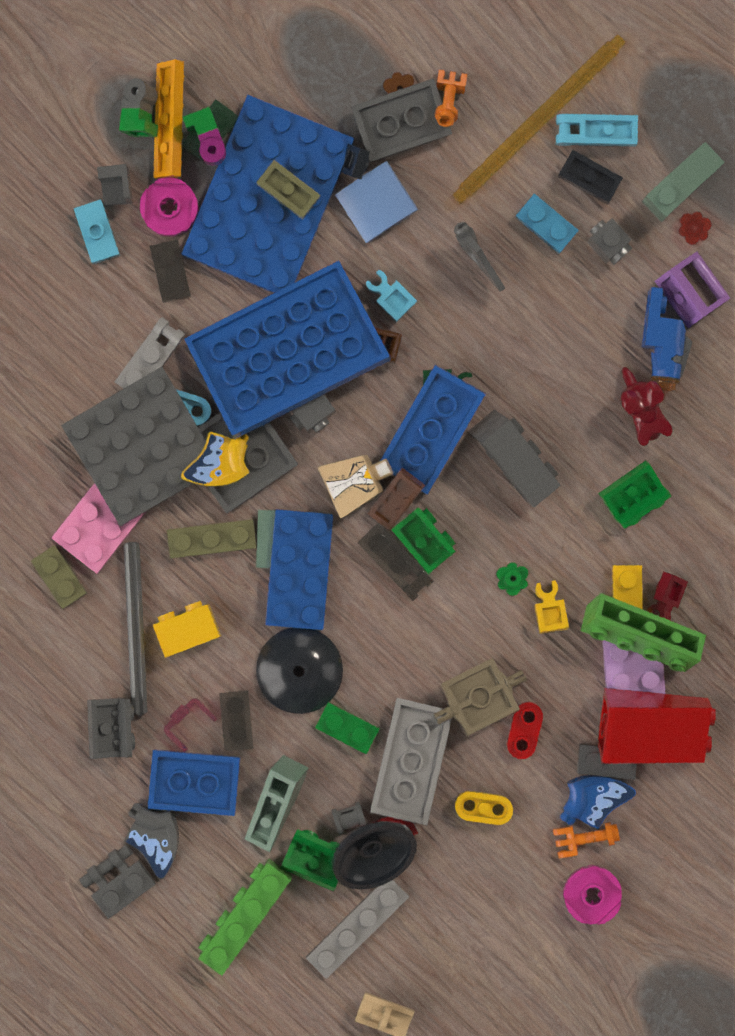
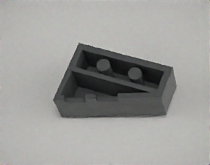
M493 410L468 431L473 438L480 442L486 450L485 453L490 459L495 461L508 481L532 507H536L561 486L555 479L558 475L557 471L548 461L546 463L541 461L538 457L541 451L532 440L527 442L523 438L521 433L524 432V429L515 418L509 420L496 410Z

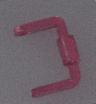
M197 698L191 699L185 706L181 704L170 715L171 720L164 727V732L184 752L188 750L187 746L170 729L175 724H179L190 713L189 710L194 704L214 722L218 719Z

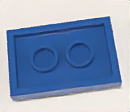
M154 749L152 753L148 809L235 816L241 757Z

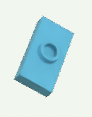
M102 200L73 208L91 263L96 264L120 256Z

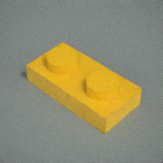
M612 565V598L643 610L642 565Z

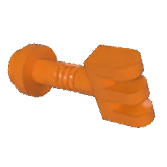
M439 69L436 87L437 90L444 91L442 105H439L435 110V118L441 126H452L458 119V110L454 107L455 94L465 93L466 73L461 74L460 81H455L456 72L450 71L448 80L444 79L445 70Z
M611 822L605 823V829L585 832V834H574L573 825L553 829V834L556 836L566 835L564 839L555 840L556 847L568 845V850L557 852L558 858L577 856L578 845L608 840V844L611 846L615 845V842L620 841L617 824L611 825Z

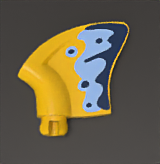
M209 432L201 453L182 471V479L203 486H222L242 479L249 473L244 462L248 447L246 444L249 439L248 435L244 434L234 440V438L231 439L221 434Z

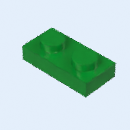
M330 702L327 703L315 726L321 732L366 755L380 729Z

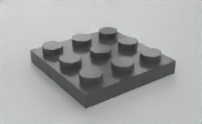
M221 412L198 427L205 440H207L209 432L233 438ZM269 422L246 433L249 439L246 443L248 447L244 462L249 473L231 484L208 486L226 514L298 465Z

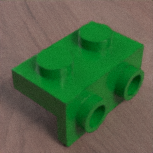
M646 460L598 493L614 520L624 529L637 524L644 515L663 506L665 501L672 496L669 490L662 485L653 468Z
M418 507L391 530L423 569L430 574L456 552L452 548L456 543L446 531L440 533L434 526L437 520L427 508L422 511Z
M297 829L280 869L334 891L338 880L332 870V858L340 843L334 841L326 842L319 839V836L310 830L301 831Z

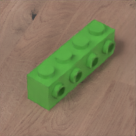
M602 593L586 606L581 631L590 634L596 640L608 641L615 644L621 650L636 652L643 655L649 661L669 665V668L679 672H686L701 661L706 638L705 634Z
M268 859L264 865L259 862L249 876L253 879L247 889L244 886L240 888L232 900L236 903L230 913L227 910L222 913L215 923L219 927L213 936L207 934L198 947L201 950L198 959L221 976L291 881L292 875L280 869V866L271 859Z

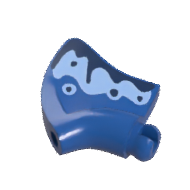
M596 775L576 777L567 782L570 796L563 807L564 811L560 814V819L568 825H573L577 818L599 830L607 815L618 806L632 799L636 795V791L628 784L612 777Z

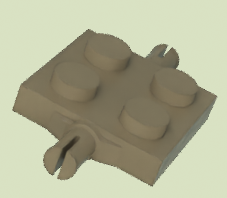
M489 659L441 683L440 686L448 700V707L433 713L439 725L454 717L461 724L468 737L520 710L513 697L512 688L524 681L526 682V676H523V671L519 670L506 677L499 671L494 659Z

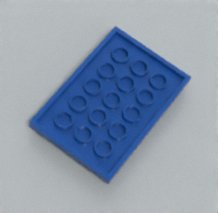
M247 94L225 147V160L216 169L181 253L182 256L272 293L295 283L341 174L347 145H353L354 138ZM273 160L320 194V199L303 220L256 184Z
M340 261L184 338L234 440L391 360Z

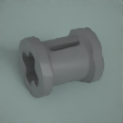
M355 802L354 806L342 810H337L336 808L331 810L339 835L343 834L346 829L366 825L360 802Z

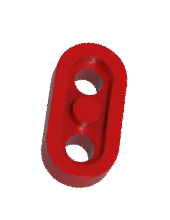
M530 701L522 702L518 705L520 710L513 714L507 738V749L517 759H527L533 755L542 726L543 712L537 704ZM527 711H531L534 714V719L531 722L524 721L523 716ZM519 740L527 742V747L524 750L517 749L516 744Z

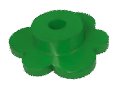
M510 562L507 567H500L497 570L496 575L500 580L498 587L501 590L506 589L509 595L515 596L520 592V589H525L528 586V582L525 580L528 577L526 567H517L516 563ZM515 576V581H511L510 577Z

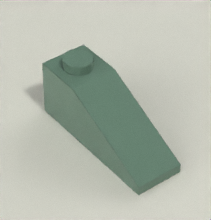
M704 142L647 194L642 202L663 222L725 162Z
M284 755L269 771L244 838L245 840L268 852L272 850L301 790L309 769L308 767Z

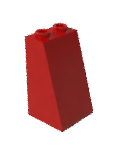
M604 688L597 740L601 762L607 764L704 763L706 753H710L712 748V736H708L709 727L715 724L716 709L712 708L709 698Z

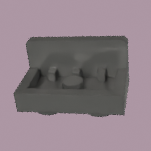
M107 698L87 700L89 758L132 757V750L135 748V736L131 733L134 708L130 704V699Z

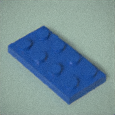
M435 364L381 460H388L394 476L398 474L401 468H404L425 485L421 491L428 495L486 393Z
M275 509L265 625L324 629L333 514Z

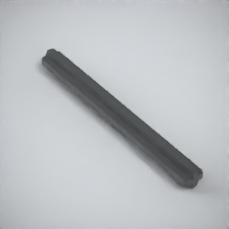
M138 542L124 543L131 704L134 708V715H143L147 713L148 709L140 544Z

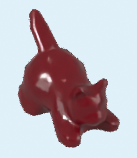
M623 367L622 375L627 388L622 392L620 400L623 409L633 418L639 444L646 446L649 440L658 439L661 433L667 437L671 436L673 432L672 426L659 407V403L664 400V392L660 385L655 381L637 382L634 374L627 367Z

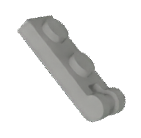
M161 317L117 377L115 383L124 389L158 368L163 367L186 334L180 329L176 331L169 326V321ZM161 335L169 339L165 347L157 342Z

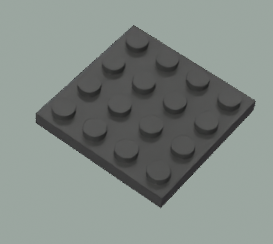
M163 367L158 368L61 425L119 526H123L193 485L194 483L183 480L181 473L197 458L206 443L205 438Z

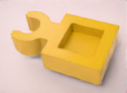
M555 580L551 581L552 591L550 593L542 591L541 583H537L535 587L537 597L542 600V603H537L534 606L539 634L569 629L564 599L555 600L558 592V584Z

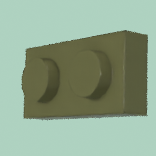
M273 160L256 182L260 188L302 220L321 197L320 194L275 160Z
M57 545L52 546L31 560V563L62 609H65L88 593Z

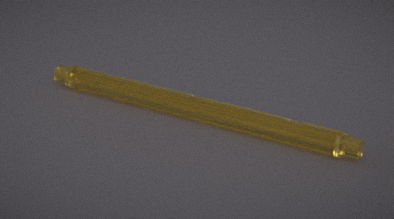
M616 35L610 42L607 41L480 166L459 184V188L452 194L453 198L459 204H462L468 197L471 198L495 172L502 168L597 73L619 54V50L626 44L623 38Z

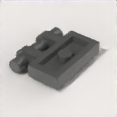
M127 844L119 850L114 849L108 854L109 857L98 866H91L87 869L88 873L79 879L84 888L89 887L94 882L98 885L100 889L93 893L91 897L107 919L111 918L156 884L140 860L131 866L125 861V859L133 854ZM114 867H117L121 873L108 882L104 875Z

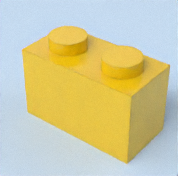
M198 601L185 606L186 612L175 616L174 611L157 617L159 623L154 624L153 628L165 658L221 637L210 604L203 606L202 602Z

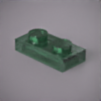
M215 99L210 109L223 141L235 125L238 115ZM193 130L182 143V147L206 164L200 155L201 143L196 130Z

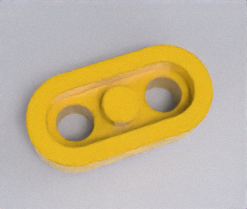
M464 791L455 800V810L458 816L466 821L503 825L513 815V806L510 800L503 795ZM472 800L475 803L474 808L466 810L464 808L465 801ZM501 804L503 812L501 814L493 813L494 805Z

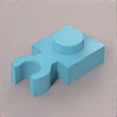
M378 270L376 274L381 278L382 283L379 286H374L370 281H367L366 287L369 291L381 295L376 300V303L397 322L417 303V300L398 281L390 286L387 283L386 274Z

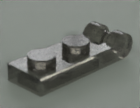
M379 523L357 542L412 601L419 596L417 593L425 586L429 587L434 582ZM413 571L417 578L409 585L404 578Z

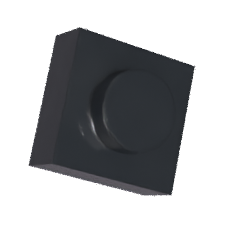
M348 144L341 172L351 177L362 179L363 173L369 165L368 157L370 151Z

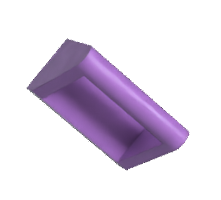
M695 252L671 268L655 281L659 288H663L664 296L667 297V300L687 328L730 299L698 252ZM690 263L717 299L709 307L705 305L681 271Z

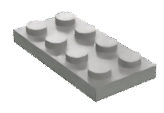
M396 698L370 809L371 813L428 825L452 720L451 718L440 725L437 723L433 713L443 708Z

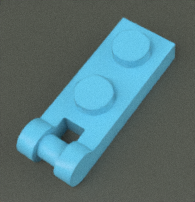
M556 115V125H559V134L556 135V145L637 146L638 115ZM579 125V134H570V126Z

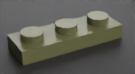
M254 519L167 529L170 558L257 548Z

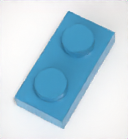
M536 194L532 195L515 216L516 219L559 254L579 231Z

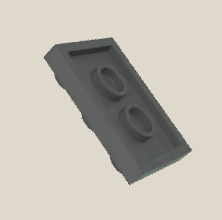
M434 78L351 106L365 150L370 151L368 157L370 163L452 135L450 126L444 127L439 125L435 118V110L439 105H442Z

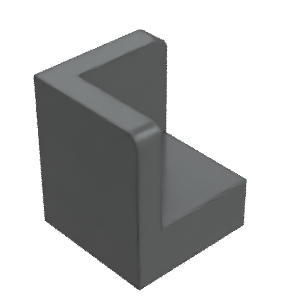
M120 164L97 167L98 179L102 185L104 205L132 204L133 199L128 166Z

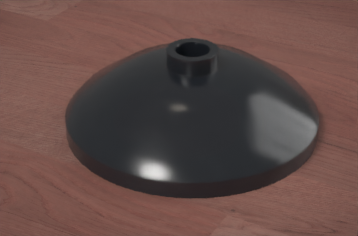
M292 627L278 632L263 646L257 660L256 676L263 695L271 704L285 712L305 714L321 709L334 698L342 682L343 664L337 647L326 635L315 629ZM296 666L304 668L305 673L303 676L297 677L294 674L293 670Z
M378 821L366 824L351 832L339 844L332 858L333 873L339 883L352 889H370L384 885L402 874L411 864L417 850L416 839L412 831L401 823Z

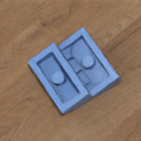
M387 161L363 175L362 179L355 180L335 194L366 243H370L382 233L398 225L418 211V208Z

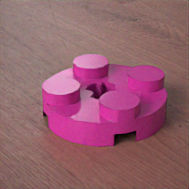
M172 177L160 178L143 192L140 199V213L148 228L156 234L166 237L178 236L191 229L198 215V201L192 189L182 180ZM167 200H174L173 205L177 204V210L172 211L171 215L165 214V210L161 211V206L167 204Z
M588 865L577 869L569 876L563 889V897L567 910L577 921L584 924L599 925L610 921L618 913L621 906L622 890L619 881L609 870L597 865ZM594 887L598 888L600 892L597 895L600 899L596 903L591 900V903L585 900L588 896L586 891L589 888H592V890H594Z

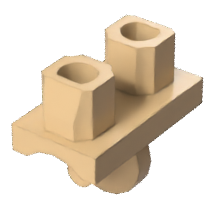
M365 992L355 1021L393 1036H406L414 1010Z

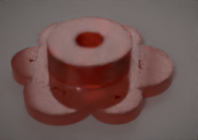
M698 211L692 215L684 214L680 218L681 227L678 232L681 236H685L686 242L690 245H695L699 240H706L708 238L707 231L712 226L711 221L708 218H702V214Z

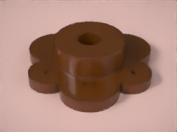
M395 72L392 78L384 81L383 88L389 94L398 91L397 88L399 86L404 89L414 85V78L410 74L402 76L400 72Z

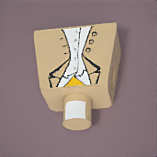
M368 455L318 467L340 518L349 516L383 493L380 480L393 475L392 468L387 459L372 465Z

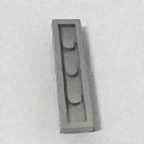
M394 880L376 887L306 956V959L327 979L409 898V895Z

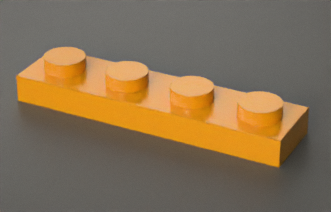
M176 59L157 63L155 124L158 125V133L154 141V179L181 177L184 61Z

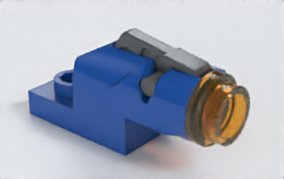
M651 287L648 290L641 348L654 349V352H651V381L658 383L663 391H676V386L680 384V378L685 370L692 340L686 336L683 320L660 317V314H665L667 297L663 296V288Z

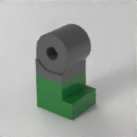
M137 78L130 80L126 84L122 98L119 131L131 137H157L158 125L152 123V111L157 101V91L152 85Z

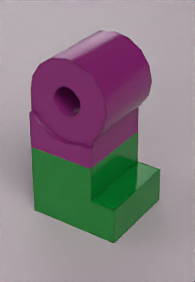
M210 107L183 116L187 131L196 130L201 143L200 155L203 161L211 166L221 164L225 160L226 149Z

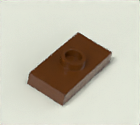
M401 468L367 514L391 531L425 485L404 468Z

